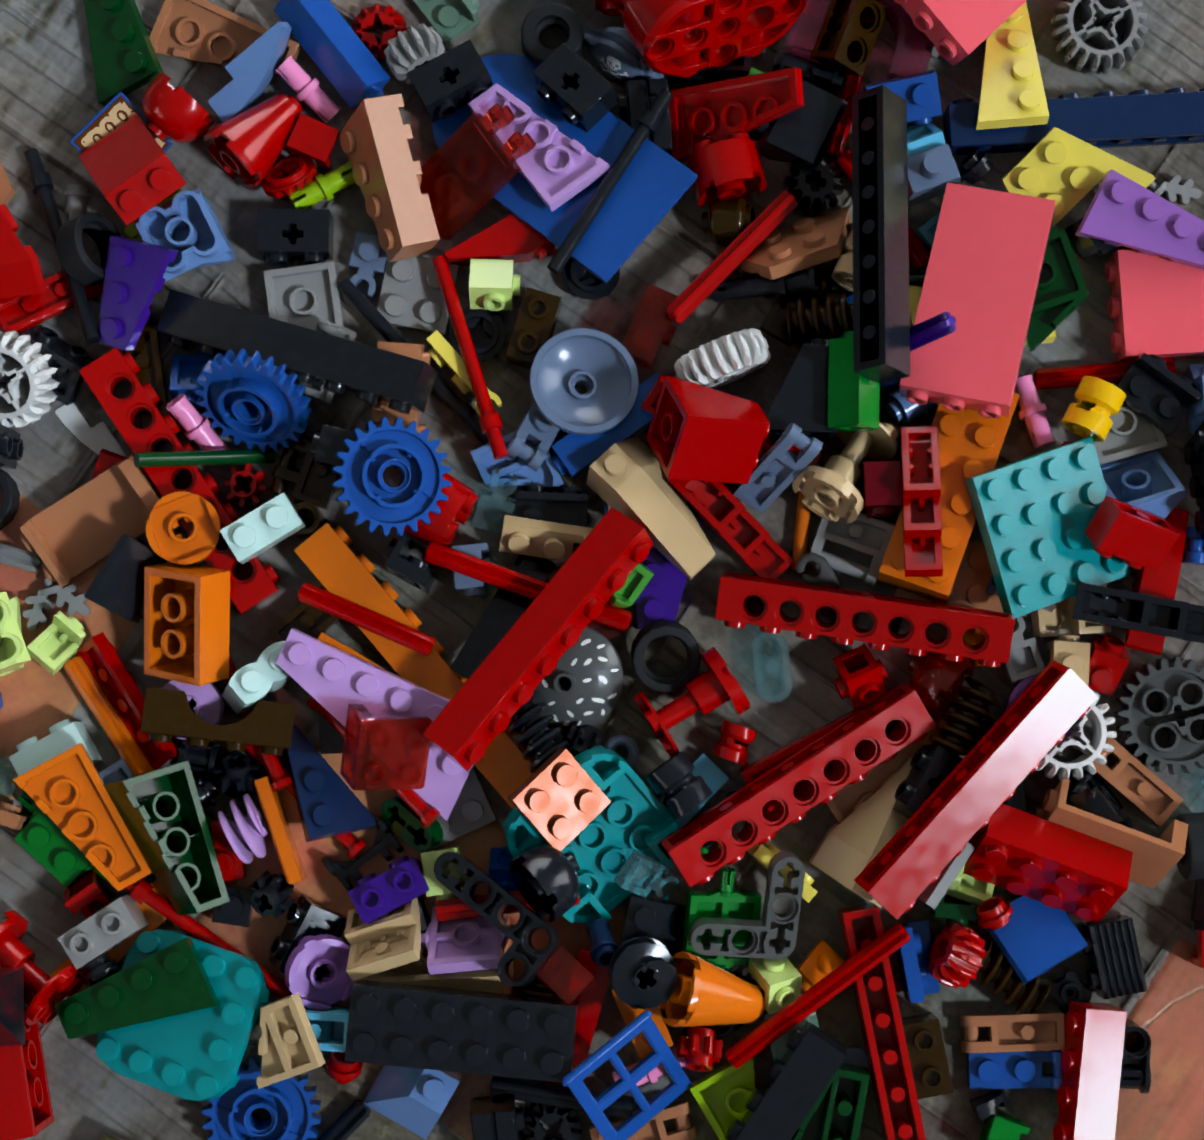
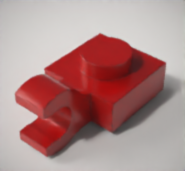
M219 818L214 819V821H211V833L215 843L213 846L224 881L245 879L247 877L245 864L232 849Z

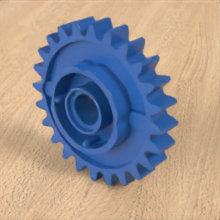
M241 348L238 355L231 349L224 356L219 353L216 354L213 361L209 360L196 381L199 384L195 389V393L200 395L196 402L197 405L206 407L202 416L213 418V422L210 425L212 428L221 427L223 429L222 437L232 435L235 445L244 441L247 448L252 449L254 444H256L262 452H265L269 445L277 452L281 445L289 448L293 441L298 442L310 422L308 418L312 413V409L307 406L311 398L302 395L306 389L305 385H296L294 383L298 376L297 374L287 375L285 373L286 364L277 367L274 365L273 356L263 360L259 351H256L250 357L243 348Z
M383 417L380 420L379 428H377L370 420L366 422L367 433L356 428L353 430L355 442L349 439L342 441L347 448V453L337 452L335 454V457L342 462L341 466L331 468L332 472L340 475V480L332 483V487L342 489V494L335 500L336 502H348V506L343 512L344 515L355 512L357 516L354 524L359 525L367 521V532L372 533L377 526H380L381 534L384 537L388 536L391 527L394 528L397 536H403L405 526L412 533L417 532V521L419 520L421 523L429 525L431 522L428 513H441L436 502L448 501V497L441 492L442 488L452 486L450 481L443 478V474L451 471L452 467L442 466L441 461L448 456V453H437L435 449L439 445L440 440L437 439L429 442L427 440L430 431L428 428L417 433L416 421H412L405 428L403 427L402 417L396 418L393 426L389 424L386 417ZM387 467H394L399 471L401 480L397 487H390L384 482L383 472Z
M255 1054L252 1055L249 1065H246L243 1061L241 1062L237 1074L242 1076L235 1088L229 1089L219 1098L209 1100L208 1102L212 1104L204 1105L202 1109V1114L210 1117L202 1125V1129L212 1130L207 1140H309L308 1138H317L319 1130L312 1125L320 1124L322 1115L314 1112L320 1109L321 1100L311 1099L317 1092V1086H305L309 1080V1074L300 1077L294 1076L258 1089L256 1082L257 1077L261 1075V1063ZM257 1108H265L270 1112L272 1118L260 1121L255 1118L253 1111Z

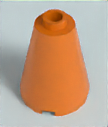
M682 951L673 956L674 959H678L675 962V969L678 975L676 990L667 1001L659 1005V1008L665 1009L667 1018H662L665 1024L671 1027L751 1024L763 1014L765 998L762 996L759 987L692 953Z

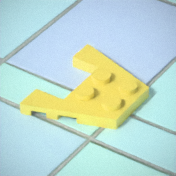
M1053 127L1001 181L1008 193L1056 200L1051 227H1054L1111 169L1145 188L1156 178L1152 174L1059 128Z

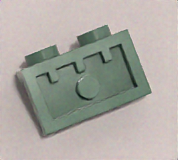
M411 0L429 25L439 33L446 47L480 23L478 9L481 6L478 0Z

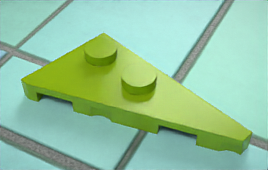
M753 1057L739 1068H734L729 1062L691 1083L692 1085L689 1087L719 1140H728L725 1138V1135L736 1118L741 1121L748 1111L745 1105L755 1090Z

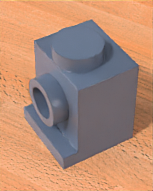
M488 543L451 546V549L490 562V558L483 559V553H490ZM454 572L455 590L458 592L464 591V597L486 595L485 582Z

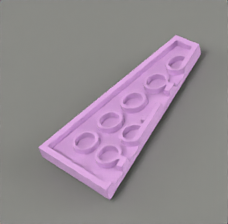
M292 628L277 658L276 664L432 808L435 807L447 821L473 765L468 771L464 770L439 751L423 733L451 700Z

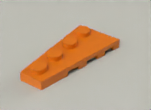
M82 743L13 779L61 829V832L83 852L85 857L118 892L153 872L105 789V784Z

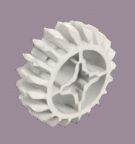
M750 328L738 332L735 331L726 336L723 335L718 339L711 340L682 355L674 364L675 376L678 379L715 389L744 378V376L754 373L755 370L766 365L771 358L768 350L770 347L766 338H763L761 331L758 329Z
M12 330L5 334L0 331V422L7 428L14 425L16 428H21L29 423L39 421L42 415L50 411V403L54 402L58 397L52 390L57 388L60 382L52 379L51 375L56 373L58 368L49 367L47 363L52 355H42L40 353L42 343L36 342L31 344L30 335L24 334L19 336L17 331ZM16 374V377L12 378L10 383L4 385V382L9 380L10 376Z
M1097 692L1094 693L1098 697L1090 705L1088 713L1078 719L1072 725V729L1069 730L1073 731L1071 737L1075 740L1064 738L1061 743L1052 747L1043 757L1035 771H1040L1046 766L1045 777L1052 779L1058 771L1060 781L1062 778L1069 779L1071 771L1074 779L1080 780L1083 778V769L1087 770L1091 775L1096 773L1093 761L1100 765L1107 763L1106 758L1100 753L1102 750L1106 752H1113L1114 750L1112 745L1106 744V738H1116L1117 733L1115 731H1107L1106 725L1115 723V718L1103 717L1102 714L1110 708L1107 703L1095 706L1100 697ZM1087 715L1091 720L1093 729L1091 743L1083 732V726L1088 720ZM1069 745L1083 753L1077 759L1068 762H1060L1053 758L1057 752H1062Z

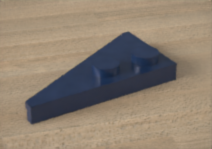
M294 724L291 750H284L289 774L293 781L292 786L306 842L374 828L376 825L375 818Z

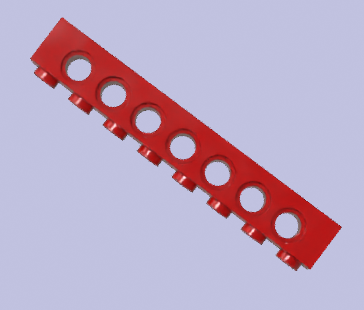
M115 347L79 370L134 454L154 452L156 445L164 440L171 442L172 452L195 451L189 442L183 445L177 437L176 433L181 431L172 415L169 412L162 415L156 405L161 400L149 382L144 385L135 374L141 369L129 352L123 355ZM122 381L131 382V394L123 399L116 398V385ZM141 411H149L152 414V422L145 429L136 428L134 423L136 415ZM197 466L143 467L162 497L179 491L200 495L207 501H210L217 510L222 529L240 519L229 502L223 506L216 493L221 491V489L209 472L203 476ZM181 471H190L193 476L190 487L183 490L177 489L174 483L176 475ZM184 518L179 519L178 521L190 537V530L194 529L193 522L186 523ZM216 548L205 559L209 567L230 570V598L241 614H246L280 591L276 583L281 581L280 577L270 563L263 566L257 556L249 560L253 565V574L247 580H239L235 576L234 568L238 560L230 548L226 550Z
M724 572L720 576L715 619L724 620V625L732 628H745L746 624L760 626V631L771 634H780L781 629L796 631L795 636L804 639H817V635L832 637V642L843 645H852L853 640L868 642L867 647L876 650H889L890 646L904 648V653L915 656H926V651L941 653V658L948 661L961 662L963 657L978 659V664L987 667H1000V663H1009L1015 615L1004 612L733 572ZM751 595L760 597L764 602V611H751L747 606V597ZM783 602H796L801 610L800 616L796 618L786 616L782 610ZM823 606L833 608L837 614V620L833 623L823 622L818 616V609ZM858 612L869 613L874 621L873 626L867 629L858 627L854 621V615ZM896 617L905 618L910 624V630L905 634L895 633L891 629L890 621ZM932 623H941L946 627L948 634L943 639L936 640L928 635L926 628ZM976 628L983 632L985 639L978 645H971L965 641L963 634L968 629Z
M902 683L660 841V843L690 888L695 884H704L714 876L715 871L726 864L731 865L738 862L744 857L745 852L756 844L760 845L770 841L776 835V831L785 825L794 824L802 820L806 816V811L817 804H825L831 801L841 788L863 780L867 776V771L876 765L885 764L893 760L897 756V752L908 744H916L925 739L928 735L927 732L936 727L916 690ZM892 720H896V728L892 733L886 735L885 729L887 724ZM866 740L865 749L861 753L855 754L856 745L860 741ZM831 760H836L835 769L829 774H824L826 764ZM806 780L804 790L794 794L793 789L796 783ZM771 800H775L774 809L770 813L763 814L764 805ZM745 820L743 830L737 834H732L733 825L738 821ZM715 841L714 847L709 853H700L702 846L706 842Z

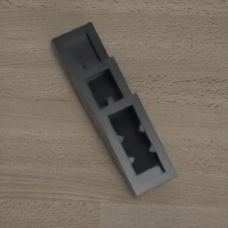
M519 555L511 570L547 582L556 565L544 558ZM499 588L450 669L469 679L534 600Z
M1078 583L1072 619L1204 644V606L1154 597L1148 594Z

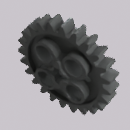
M1172 657L1169 666L1164 658L1157 659L1156 669L1150 663L1144 664L1143 670L1145 675L1139 672H1132L1131 676L1135 684H1122L1123 689L1129 693L1128 696L1116 698V701L1125 705L1124 710L1114 712L1115 716L1124 718V723L1115 727L1116 730L1126 731L1128 734L1123 738L1121 744H1133L1134 747L1130 753L1134 757L1143 754L1141 761L1143 765L1148 767L1155 761V772L1162 773L1166 766H1168L1169 774L1178 775L1181 766L1184 773L1191 774L1193 773V763L1198 768L1204 769V713L1179 717L1175 721H1161L1148 726L1144 724V720L1204 706V666L1194 670L1195 660L1193 659L1186 660L1183 666L1180 657ZM1185 685H1189L1194 691V698L1189 704L1185 703L1181 697V691ZM1152 692L1159 698V707L1154 712H1151L1146 706L1147 696ZM1195 720H1198L1203 727L1202 735L1198 739L1192 737L1190 733V726ZM1160 728H1163L1168 734V741L1163 747H1159L1155 742V733Z

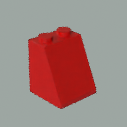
M137 114L78 155L104 197L126 226L186 184L179 171Z
M665 376L646 439L668 479L748 484L752 471L757 468L759 451L763 440L768 437L770 422L757 402L675 377Z

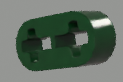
M398 795L383 802L381 815L384 822L418 852H426L442 842L443 829L437 819L430 826L424 828L419 823L421 819Z

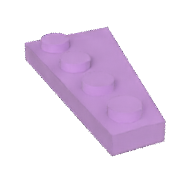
M497 83L468 103L470 111L551 212L602 177L610 169L607 162L600 157L596 158L586 151L585 146L575 139L571 140L558 130L556 125L547 119L544 120L532 111L531 107Z

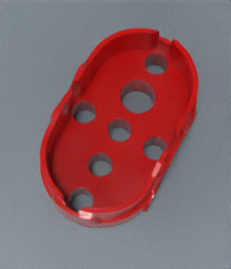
M620 0L625 9L624 11L619 9L623 18L625 30L647 65L657 73L686 78L695 75L700 69L712 66L724 67L734 59L759 55L764 48L772 45L787 33L799 15L805 10L807 0Z

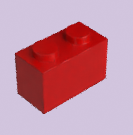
M1109 496L1105 497L1084 531L1094 544L1092 549L1101 556L1111 559L1114 555L1122 558L1126 564L1140 570L1142 567H1146L1154 571H1158L1180 536L1165 518Z

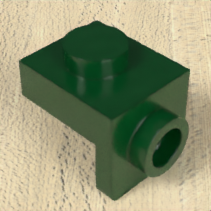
M943 897L935 910L924 903L925 907L929 908V914L934 917L946 918V924L948 925L957 923L968 926V920L977 921L979 917L976 913L979 906L973 903L947 901Z

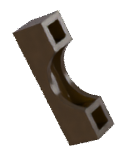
M147 687L140 731L144 734H149L148 741L171 743V737L186 738V745L208 748L209 741L224 743V750L245 752L246 745L261 747L260 754L282 756L283 750H291L296 704L259 700L253 711L243 720L230 725H214L200 719L192 711L184 691Z

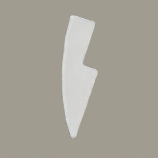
M74 403L68 406L64 404L55 410L62 423L83 444L98 455L103 448L127 457L104 422H100L91 428Z

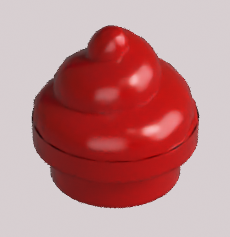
M331 1052L326 1059V1070L330 1077L338 1084H347L356 1079L362 1072L363 1063L344 1061L345 1052Z

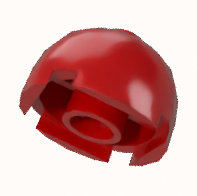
M160 72L147 87L142 100L143 112L150 121L146 126L147 129L162 142L166 137L176 143H188L198 139L213 125L214 119L209 118L210 114L181 86L174 88L169 83L171 78Z

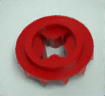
M375 3L371 7L361 9V12L353 19L352 30L376 60H386L384 50L389 46L388 41L396 38L398 31L403 32L407 30V26L402 14L394 10L391 5L383 6ZM378 19L384 29H389L383 32L381 44L378 43L374 33H368L369 30L375 29L376 20Z
M304 157L286 158L270 168L262 180L261 186L267 196H275L277 199L285 195L292 196L294 192L302 191L305 185L312 183L317 170L311 159Z

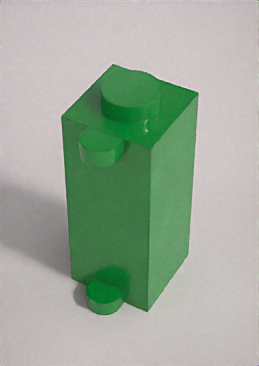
M853 331L844 332V338L829 339L827 427L843 431L862 432L879 429L880 383L878 384L854 372Z

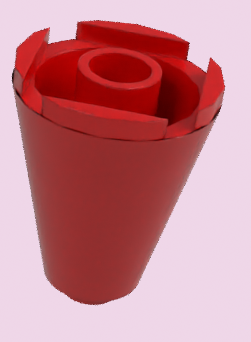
M278 93L210 129L204 135V141L211 140L212 144L208 147V150L218 165L233 180L239 175L246 181L241 186L253 190L260 185L285 148L303 111L302 106L292 95L288 94L285 96Z

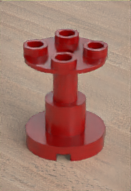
M714 647L700 654L708 671L685 684L688 692L661 709L655 711L643 691L633 696L670 758L680 751L669 734L668 729L701 710L705 716L727 701L737 715L751 708L738 681L731 675L726 667L727 664Z
M10 910L4 913L6 920L0 923V969L24 968V985L36 995L25 1012V1023L33 1025L41 1022L43 1025H47L57 1016L54 1005L63 1001L67 995H74L83 985V977L80 975L81 968L76 970L74 965L71 964L51 978L33 962L36 954L21 941L26 933L28 921L17 911Z

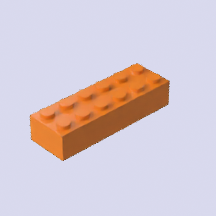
M1014 392L1009 417L1001 416L998 419L983 417L979 415V411L964 409L962 412H954L943 408L942 404L938 405L931 426H938L943 575L940 577H905L903 516L901 508L879 569L878 581L944 604L947 603L976 521V515L965 479L994 469L1020 394Z

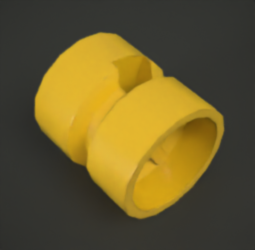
M1084 376L1074 394L1077 402L1069 404L1061 424L1074 434L1083 438L1092 437L1093 441L1103 443L1113 425L1110 416L1119 413L1126 394L1120 388L1105 380Z

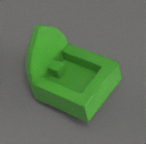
M638 563L628 575L624 586L620 590L615 591L607 602L611 606L619 608L632 606L653 577L654 571L642 563Z

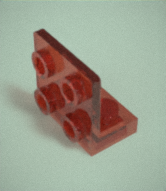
M348 704L340 774L353 790L423 788L430 741L423 733L433 721L428 716L373 717L363 704Z

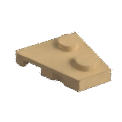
M299 992L260 1008L262 1035L259 1039L258 1055H262L261 1075L257 1077L256 1082L258 1089L319 1068L326 1063Z

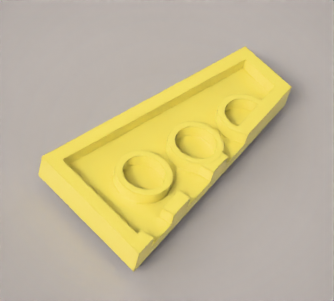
M1026 2L985 39L976 130L1044 125L1048 123L1050 115Z

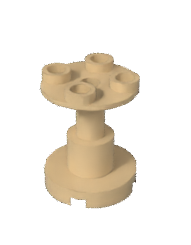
M879 422V429L869 432L837 429V436L846 444L840 456H831L824 468L814 465L807 466L793 481L792 487L795 494L797 491H801L805 496L802 503L812 512L827 520L838 522L839 518L843 517L847 519L846 523L854 522L864 507V500L860 492L855 488L861 477V470L858 466L864 457L876 460H889L898 451V444L896 442L898 432L888 423Z

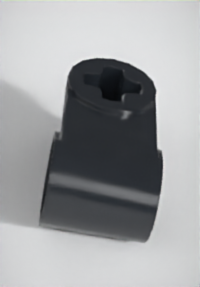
M1126 1019L1125 1035L1136 1031L1137 1039L1133 1045L1123 1048L1120 1088L1138 1089L1140 1093L1148 1094L1151 1086V1038L1148 1032L1138 1024Z

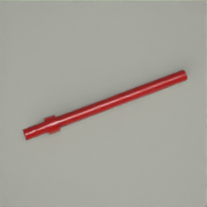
M443 255L437 256L432 259V263L481 415L478 419L482 434H487L494 459H503L508 456V452L501 434V429L503 428L499 413L494 411L446 257Z
M143 878L124 888L131 893L129 897L140 905L144 902L192 937L244 955L189 915H178L172 904L153 891L154 886ZM258 965L264 973L267 989H270V992L280 999L293 995L284 982Z

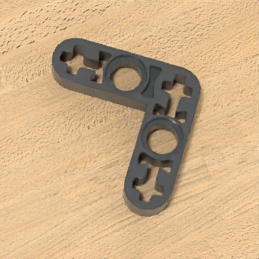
M784 851L774 855L770 860L762 920L699 918L690 925L688 930V938L694 950L699 954L709 956L784 959L788 957L796 946L805 878V868L798 856L792 852ZM786 863H790L793 869H795V871H789L787 874L786 882L790 888L783 887L784 877L778 871L779 869H784ZM788 897L792 900L791 908L782 914L775 913L773 911V904L776 899ZM775 922L781 924L780 931L786 940L780 941L778 947H774L770 941L777 937L778 927ZM705 929H710L712 935L717 937H708L707 943H702L698 935L701 936L704 934ZM723 929H725V932H724L725 945H722V942H721V940H720V938H719V937H723V932H722ZM739 930L751 932V940L745 946L739 947L732 943L733 935Z

